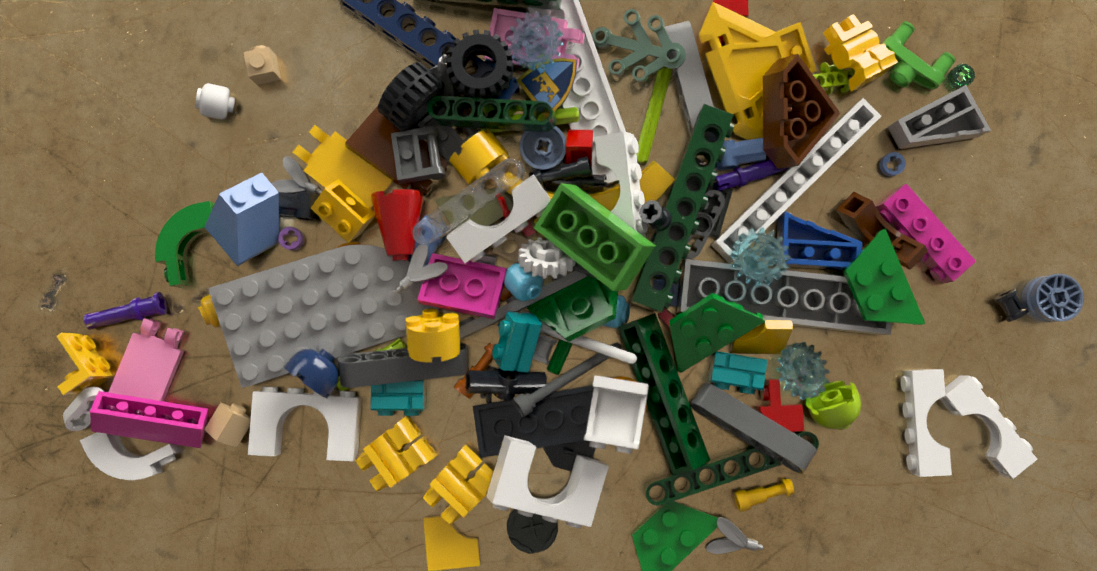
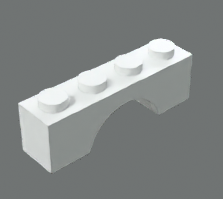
M627 132L595 137L597 163L609 167L616 174L620 183V197L611 212L646 238L648 224L643 222L639 216V211L645 203V198L640 190L639 180L642 173L639 164H637L636 153L639 150L637 139L634 137V134Z
M534 174L512 189L514 204L511 213L504 221L496 225L484 226L469 219L447 235L446 238L464 263L470 259L472 262L479 260L486 254L484 252L486 248L490 245H493L495 248L507 240L506 234L512 230L517 233L529 224L527 220L532 216L541 217L551 199Z
M944 369L903 371V376L901 377V388L905 392L903 415L907 418V428L904 435L906 443L909 444V455L906 458L907 467L911 470V474L919 477L952 475L950 449L938 444L931 437L927 428V414L930 407L935 401L946 396Z
M959 375L945 387L946 396L940 398V400L952 415L965 416L974 414L985 422L990 432V446L985 456L1001 476L1014 479L1037 460L1032 453V446L1025 439L1018 436L1015 432V425L1008 418H1004L998 411L1000 409L999 405L992 398L984 394L982 384L975 377Z

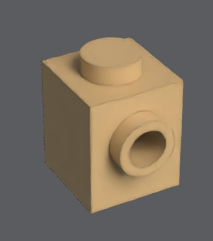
M259 45L252 47L250 51L243 52L248 77L255 84L260 85L282 80L277 56L269 47Z
M220 402L204 430L216 441L237 448L250 427L251 418L245 414L247 410L236 403H232L230 406Z

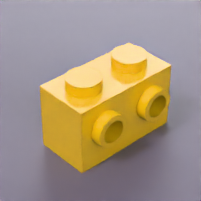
M339 179L324 188L311 207L322 220L348 243L362 234L375 217V212Z

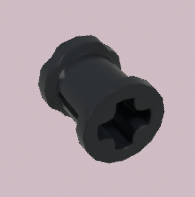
M654 200L647 201L641 206L639 216L643 222L649 224L656 231L667 229L672 220L671 213Z
M1016 288L1008 290L994 299L996 303L1001 305L1007 315L1005 317L1007 322L1014 321L1029 312L1028 308L1023 307L1018 299Z

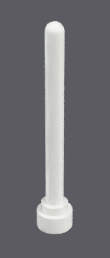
M522 310L521 313H520V314H522V313L532 314V313L527 312V311H524V310ZM541 322V333L567 341ZM584 336L570 341L572 344L630 364L637 361V356L633 353Z

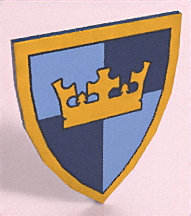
M558 58L541 62L526 71L516 81L532 101L547 102L553 111L556 112L566 101L572 90L576 77L577 60ZM542 113L546 119L549 117V113Z

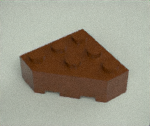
M795 54L776 60L763 76V150L777 169L799 166L841 113L801 57Z

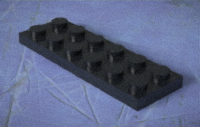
M593 385L553 392L537 402L533 412L525 417L518 413L512 399L473 406L480 458L498 456L505 435L529 441L536 446V449L586 441L584 436L587 432L594 390Z

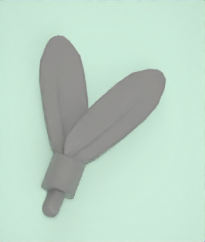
M444 54L439 58L438 65L429 70L444 82V96L454 97L455 88L447 71V55Z
M285 156L283 158V166L292 179L277 180L271 183L278 192L284 193L307 191L320 195L323 190L319 189L318 185L309 181L303 169L293 158Z
M421 243L415 249L407 276L399 282L400 286L396 289V292L400 293L403 289L407 290L413 282H422L443 275L448 270V265L437 262L424 266L429 251L427 244Z
M723 517L717 518L716 523L719 530L727 538L714 540L706 546V550L713 554H723L743 548L752 551L757 549L763 550L764 548L763 545L758 544V541L746 538L733 522Z

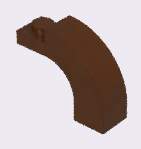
M853 192L836 209L846 226L864 244H869L878 231L886 229L901 266L909 270L928 252L924 244L893 228L880 215L873 201L869 198Z

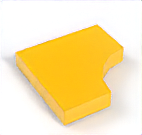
M766 320L761 326L731 342V353L782 354L793 330L792 321Z
M441 515L423 518L428 571L481 565L478 538L467 537L460 533L453 523L449 525Z

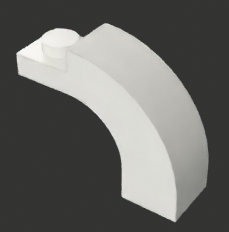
M98 432L80 440L88 458L98 469L107 475L123 480H138L158 475L164 472L161 466L175 461V455L183 452L180 445L168 444L148 455L140 456L127 450L118 435Z

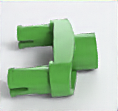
M902 22L892 36L887 37L883 42L888 50L895 53V58L898 61L889 73L890 79L900 87H908L913 81L925 88L937 89L944 81V75L956 61L955 57L948 52H944L932 67L903 46L915 31V28L909 22Z

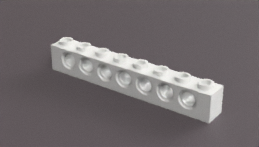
M862 98L821 137L799 166L790 167L711 246L728 263L734 261L842 156L881 115Z

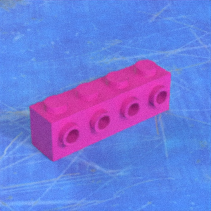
M907 183L898 187L876 206L880 215L893 228L926 246L928 252L919 261L925 262L931 269V275L937 281L943 284L954 282L976 262Z
M98 391L90 410L92 432L201 448L208 417L207 408Z

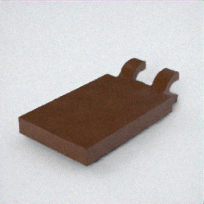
M376 107L345 142V146L402 188L409 189L413 186L420 193L423 192L424 196H427L432 190L431 185L433 181L430 179L399 184L391 133L401 131L380 114L378 107ZM424 139L419 140L423 168L431 167L427 142ZM440 158L441 166L444 167L446 173L448 170L446 167L449 163Z

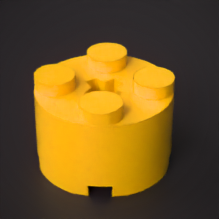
M487 129L486 132L482 130L461 145V153L457 155L454 152L449 162L465 182L476 189L486 181L484 177L492 172L495 175L505 167L504 163L510 156L490 129Z
M429 308L424 309L421 315L405 319L407 350L411 359L419 362H432V357H441V361H446L459 355L460 330L458 314L438 313V309Z

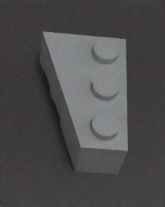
M966 85L888 126L899 149L978 138L991 131Z

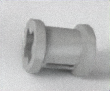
M539 334L533 359L549 365L548 357L553 345L558 340Z

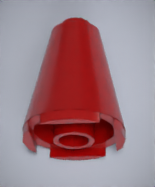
M395 189L392 190V193H388L385 196L384 191L372 193L371 201L387 256H392L393 261H408V256H413L423 204V192Z

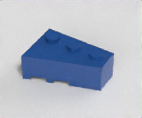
M784 211L778 217L776 266L845 270L862 251V242L839 232L815 225L816 223L805 221Z

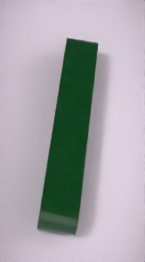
M808 431L793 432L799 437L807 436L809 443L818 449L819 440L815 434ZM749 446L710 459L711 461L693 471L673 475L671 472L653 478L646 482L643 492L648 502L659 506L782 464L755 447ZM758 452L760 462L757 465L751 466L749 457L752 453ZM733 460L736 463V469L733 473L726 474L724 466L728 461ZM704 469H710L712 474L707 482H701L699 478L700 472ZM680 477L686 478L687 486L685 489L676 490L674 486L675 481ZM653 486H661L663 490L662 495L659 498H651L649 495L650 489Z

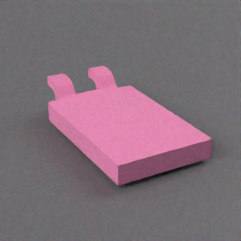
M494 8L489 29L490 35L493 37L494 34L500 36L501 42H506L508 50L511 51L513 65L532 68L536 64L547 60L567 58L577 60L576 69L578 70L580 59L576 58L575 55L565 54L568 41L583 44L585 34L581 33L580 29L567 28L568 22L565 19ZM484 56V59H489L490 61H494V60L491 59L490 57Z
M144 318L140 328L141 334H132L108 393L164 401L184 351L177 348L185 332L177 328H168L164 340L155 337L161 322Z

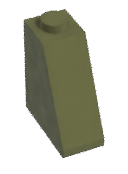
M501 187L440 197L435 200L454 229L469 219L484 226L499 224L504 216L498 198L504 197L510 213L514 204L513 196L507 191L504 193Z

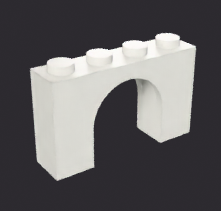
M262 386V391H253L248 455H280L283 425L287 415L294 408L300 405H307L319 410L328 423L327 460L355 461L358 458L362 397H355V392L340 391L339 396L330 395L326 399L315 391L313 394H306L303 388H288V392H278V387Z
M505 435L486 495L493 504V507L503 511H508V508L517 509L519 514L533 517V513L542 515V519L557 523L558 519L566 521L567 525L574 528H581L582 525L591 527L609 466L601 460L577 454L569 482L564 490L555 497L539 499L530 494L527 484L528 473L536 446L529 441Z

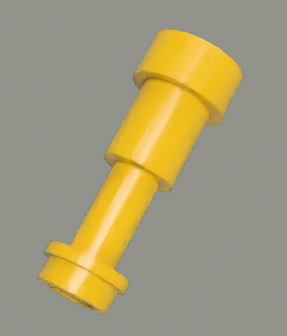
M781 479V484L768 488L758 487L748 491L742 489L735 491L733 494L739 512L750 510L751 506L767 502L768 498L782 494L789 497L795 493L790 479Z

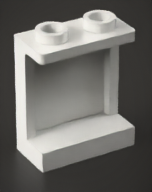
M594 375V390L584 440L590 441L589 447L605 449L606 444L616 446L617 452L632 454V449L639 450L649 386L644 383Z

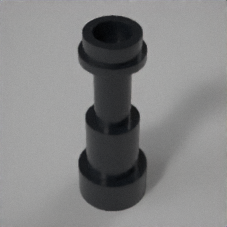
M585 156L578 158L577 162L561 165L560 169L544 173L538 170V172L533 174L541 186L545 187V183L559 179L566 181L582 177V179L592 177L593 171L589 157Z

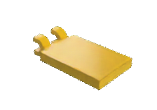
M314 125L309 133L320 142L315 151L310 154L298 145L292 152L308 164L303 171L325 188L339 179L367 206L373 209L371 194L378 191H384L385 194L394 181L345 146L347 140L336 131L330 137L318 126Z

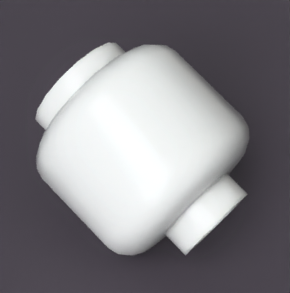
M205 84L202 89L198 88L195 108L199 109L202 116L224 119L228 112L233 113L235 98L230 97V90L227 87Z

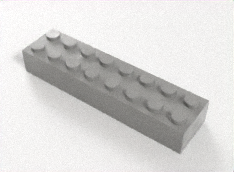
M690 259L682 261L677 313H682L714 293L723 297L728 302L742 305L746 311L756 314V312L762 314L764 321L790 320L792 321V326L880 336L891 335L892 323L863 320L846 277Z

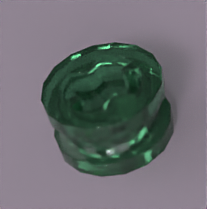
M959 64L949 72L947 79L951 87L959 89L965 85H970L975 78L974 69L967 64ZM960 72L965 74L962 81L958 80Z

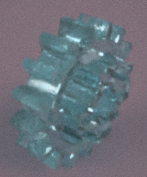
M535 11L534 17L528 12L525 13L524 21L517 18L518 26H510V30L514 32L513 36H507V40L512 42V45L508 46V50L514 53L512 59L516 62L519 61V65L524 68L528 65V68L534 71L536 65L541 69H545L546 61L553 64L552 56H560V52L556 50L557 46L560 47L564 44L558 40L563 35L562 31L556 29L559 24L555 20L551 21V17L547 14L542 17V14L538 11ZM543 26L548 29L550 36L545 35ZM521 46L525 47V53L527 54V56L523 54Z
M761 227L758 233H756L752 228L749 230L748 236L742 233L739 241H735L733 245L735 251H732L730 254L731 258L736 259L732 264V268H740L737 276L740 277L745 274L747 276L746 283L755 279L756 286H760L763 280L767 285H770L773 282V278L779 280L782 276L781 272H785L788 269L785 263L790 260V256L784 253L789 247L788 245L781 246L782 236L777 239L773 237L775 231L772 230L769 234H765L764 228ZM755 242L753 247L744 249L749 243ZM776 264L774 269L766 272L767 266Z
M806 342L787 346L788 348L781 351L783 356L777 358L781 367L776 368V371L782 373L779 381H785L786 383L784 390L792 389V396H800L801 400L819 396V393L826 390L823 385L829 383V380L825 378V374L830 373L829 370L824 369L827 360L820 359L822 352L818 351L815 353L814 345L807 346Z

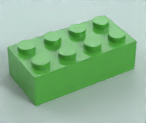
M560 184L534 226L535 230L613 291L628 289L656 246L579 187L572 184Z

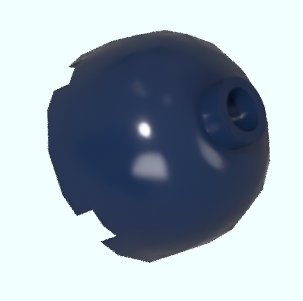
M323 348L320 352L313 349H303L291 357L284 366L294 377L297 375V378L302 383L326 399L335 389L339 379L338 368L332 362L335 357Z

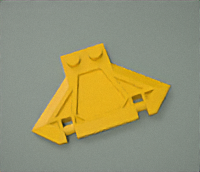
M711 3L698 36L701 43L709 41L712 51L705 53L725 111L736 116L738 123L734 125L733 133L746 140L763 138L764 74L776 60L795 54L801 57L811 73L817 71L801 22L775 32L717 3ZM718 36H723L724 46H721ZM747 108L751 115V117L747 118L745 113V109Z

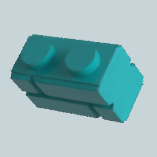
M506 312L505 319L501 320L499 324V342L493 346L492 357L500 369L507 371L516 370L519 372H528L530 370L542 323L536 315Z
M716 351L711 355L708 382H713L714 386L724 390H729L730 385L740 387L739 392L755 395V390L763 391L768 361L767 359Z
M426 379L371 385V411H378V416H393L394 411H404V416H419L420 411L426 410Z

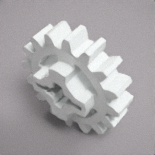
M540 237L536 241L528 240V244H522L518 252L519 267H524L525 273L532 271V276L534 277L539 275L546 279L547 275H551L553 278H557L558 274L565 276L567 271H573V266H575V260L548 239L542 240Z

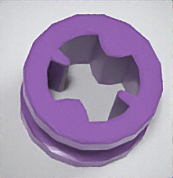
M286 227L279 233L278 240L283 248L296 251L303 246L304 236L300 230L294 227ZM292 232H295L294 236L297 237V241H293L288 246L289 242L285 238L286 236H291Z

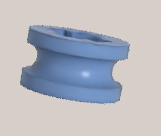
M896 152L885 155L880 161V169L887 176H895L901 173L906 165L904 157ZM890 158L898 162L895 171H892V167L889 169L887 167Z

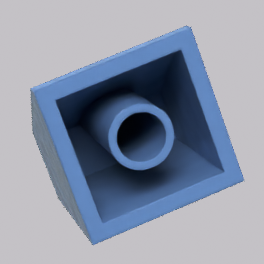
M263 173L220 193L205 224L207 231L237 266L277 245L279 242V192Z

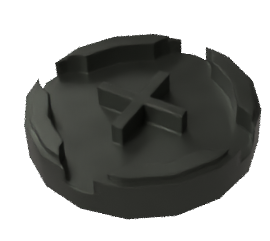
M513 509L507 521V534L511 543L518 550L528 554L539 553L548 549L554 543L558 533V520L557 523L549 522L542 519V515L534 513L533 517L519 514L517 509Z

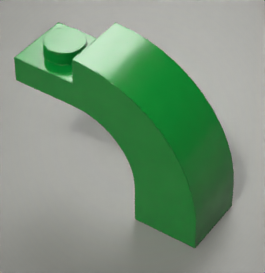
M206 201L189 205L175 213L161 229L155 247V262L166 264L164 276L169 286L177 288L189 286L185 252L192 239L199 234L208 232L205 224L215 203Z

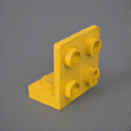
M60 333L57 335V338L78 367V370H74L64 377L66 381L57 386L63 395L80 394L86 388L100 386L113 376L109 371V363L94 349L96 345L89 336L73 333Z

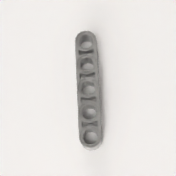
M689 21L665 26L664 28L672 43H679L686 51V60L683 65L672 70L691 136L703 104L713 107L692 26ZM676 51L669 53V59L676 58ZM704 133V137L708 142L716 140L714 133Z

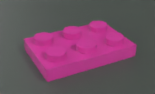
M432 253L429 264L445 263L448 265V270L437 278L423 281L417 299L418 303L495 319L507 268L472 261L464 263L459 258Z

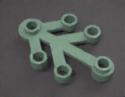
M629 9L625 12L624 21L632 27L638 41L613 35L606 27H598L592 33L594 44L600 49H607L612 45L635 51L621 60L614 59L609 63V71L615 76L622 75L626 69L648 56L658 57V59L645 67L639 65L633 69V78L638 82H645L650 75L664 67L669 69L679 68L686 60L685 49L679 43H672L664 28V20L658 15H653L649 18L648 27L651 31L656 32L662 47L652 45L640 22V14L634 9ZM636 14V19L633 22H629V16ZM655 20H660L659 27L653 28L652 23ZM600 33H605V38L601 41H598V35ZM672 51H676V58L669 59V53ZM621 64L620 70L614 72V65ZM639 70L645 71V74L642 78H637V72Z

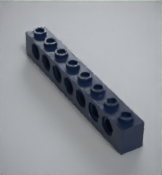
M338 0L341 5L431 67L438 65L439 58L448 53L450 47H455L454 41L456 37L447 30L441 32L435 27L436 24L426 16L421 18L415 14V9L404 1L401 4L397 0H372L369 3H363V0ZM390 9L395 11L391 17H383L385 11ZM407 24L415 25V28L410 32L403 30ZM427 38L436 39L432 46L424 45V41ZM475 56L468 61L465 69L469 66H475L478 70L470 76L484 78L493 72L496 65L489 59L483 61L478 56ZM513 77L512 81H509V88L507 90L503 89L502 95L499 98L496 95L492 98L515 100L520 93L517 79Z

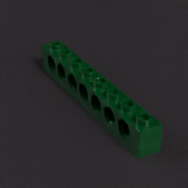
M703 104L664 207L671 213V223L667 229L655 232L652 243L656 246L642 267L630 303L661 313L663 308H669L673 294L669 293L672 283L677 285L682 270L678 269L681 259L686 260L691 245H688L687 242L690 234L694 236L700 221L696 220L699 210H704L708 201V196L705 195L708 186H713L717 172L713 170L716 162L721 163L726 148L722 147L725 137L729 139L735 124L731 123L734 114L707 104ZM704 133H714L716 142H708L704 137ZM704 156L707 159L708 165L700 167L697 165L695 157ZM687 180H695L699 185V190L695 192L690 191L686 185ZM678 205H688L690 215L682 216L677 210ZM670 228L680 230L681 239L679 241H674L669 237L668 232ZM662 252L671 254L673 258L671 265L666 266L660 262L659 256ZM658 276L663 280L664 286L662 290L652 288L650 284L652 277Z

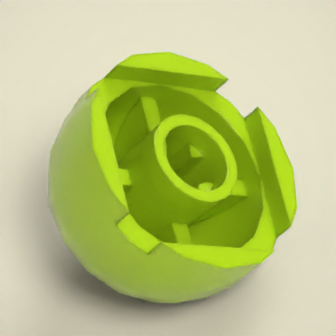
M844 381L831 382L817 388L816 392L819 394L813 396V398L810 395L807 397L806 406L817 424L826 429L844 430L860 415L862 403L854 383L850 382V386L845 385Z

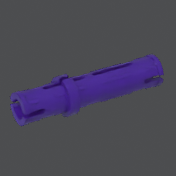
M771 159L744 168L736 167L731 172L716 176L715 181L717 182L713 183L715 190L719 192L735 186L743 187L748 182L787 171L790 167L777 169Z

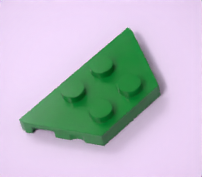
M886 229L880 230L876 233L873 240L862 249L858 257L843 271L864 321L923 325L925 324L924 318Z
M587 276L531 304L527 308L541 322L570 342L616 319L618 291H613L600 280Z
M712 293L669 320L678 371L680 373L684 372L765 322L763 315L758 312L753 314L746 311L742 305L728 302L723 297Z
M677 501L661 505L631 534L642 571H672L718 527L716 520L719 517L704 513Z

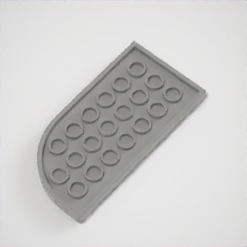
M348 245L208 288L242 388L288 374L289 372L284 366L291 357L303 349H313L320 352L323 348L337 358L406 335L405 319L407 317L421 315L424 309L429 308L438 309V313H440L439 308L418 303L417 299L423 281L413 282L407 290L403 289L400 293H397L396 289L400 286L399 282L407 276L410 262L403 260L393 261L392 256H387L385 248L372 245Z

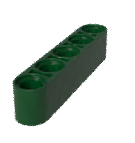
M435 96L427 105V111L434 121L441 126L549 132L557 123L552 107L543 101ZM447 107L444 114L437 115L440 108ZM472 109L470 115L462 117L464 110ZM497 110L495 117L487 118V114L490 111ZM518 111L523 112L520 119H512L514 113ZM549 113V117L545 121H537L540 114Z

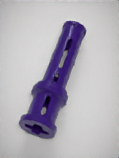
M157 292L152 297L144 299L134 298L126 305L85 314L84 323L88 325L87 329L93 330L94 328L133 318L141 321L146 316L154 314L165 315L167 313V303L163 294Z

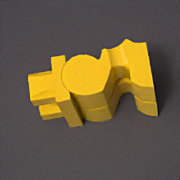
M854 14L844 19L840 24L838 22L832 24L823 32V35L830 43L824 50L828 56L831 55L838 69L853 68L855 70L854 76L849 79L851 92L884 75L898 63L895 53L888 50L885 43L879 44L878 35L873 30H870L873 27L871 23L867 21L860 24Z
M405 416L394 425V428L388 429L363 449L364 452L355 460L363 472L373 464L379 471V474L370 479V483L376 491H380L388 486L391 488L419 469L420 465L426 464L437 456V453L425 436L412 444L408 450L401 452L404 444H408L422 435V432L410 416Z
M466 444L458 452L457 457L451 460L429 484L431 487L423 497L432 508L442 497L450 504L441 513V517L449 525L457 521L461 516L464 518L487 495L494 472L484 462L477 470L475 476L466 481L465 479L470 471L475 470L483 461Z

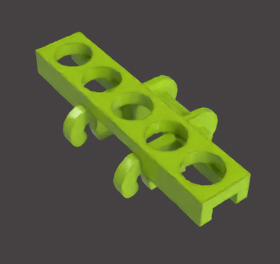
M824 62L820 65L821 73L813 75L816 80L820 79L823 89L828 88L825 92L827 95H830L835 86H844L841 92H848L850 89L848 75L853 77L855 70L843 71V69H838L834 63L829 65Z

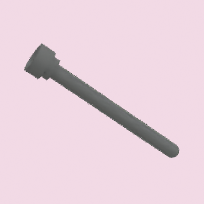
M618 342L610 345L622 349L621 344ZM597 353L532 394L518 395L512 399L516 410L522 417H525L533 412L537 402L609 359L610 356Z

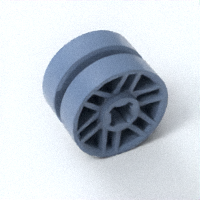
M556 126L549 132L525 131L520 139L521 160L529 171L538 172V170H541L544 173L560 169V166L563 165L566 158V139L562 131ZM539 147L547 148V152L539 150Z
M1053 274L1030 280L1022 291L1021 303L1023 307L1028 308L1029 312L1027 315L1035 321L1043 323L1060 322L1074 318L1081 311L1084 303V294L1080 284L1074 278L1065 274Z

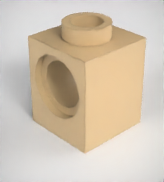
M512 232L506 234L507 240H512L517 244L516 250L512 253L503 251L502 246L504 242L495 248L493 245H490L493 248V255L515 264L519 263L518 252L521 249V245L528 244L529 239Z

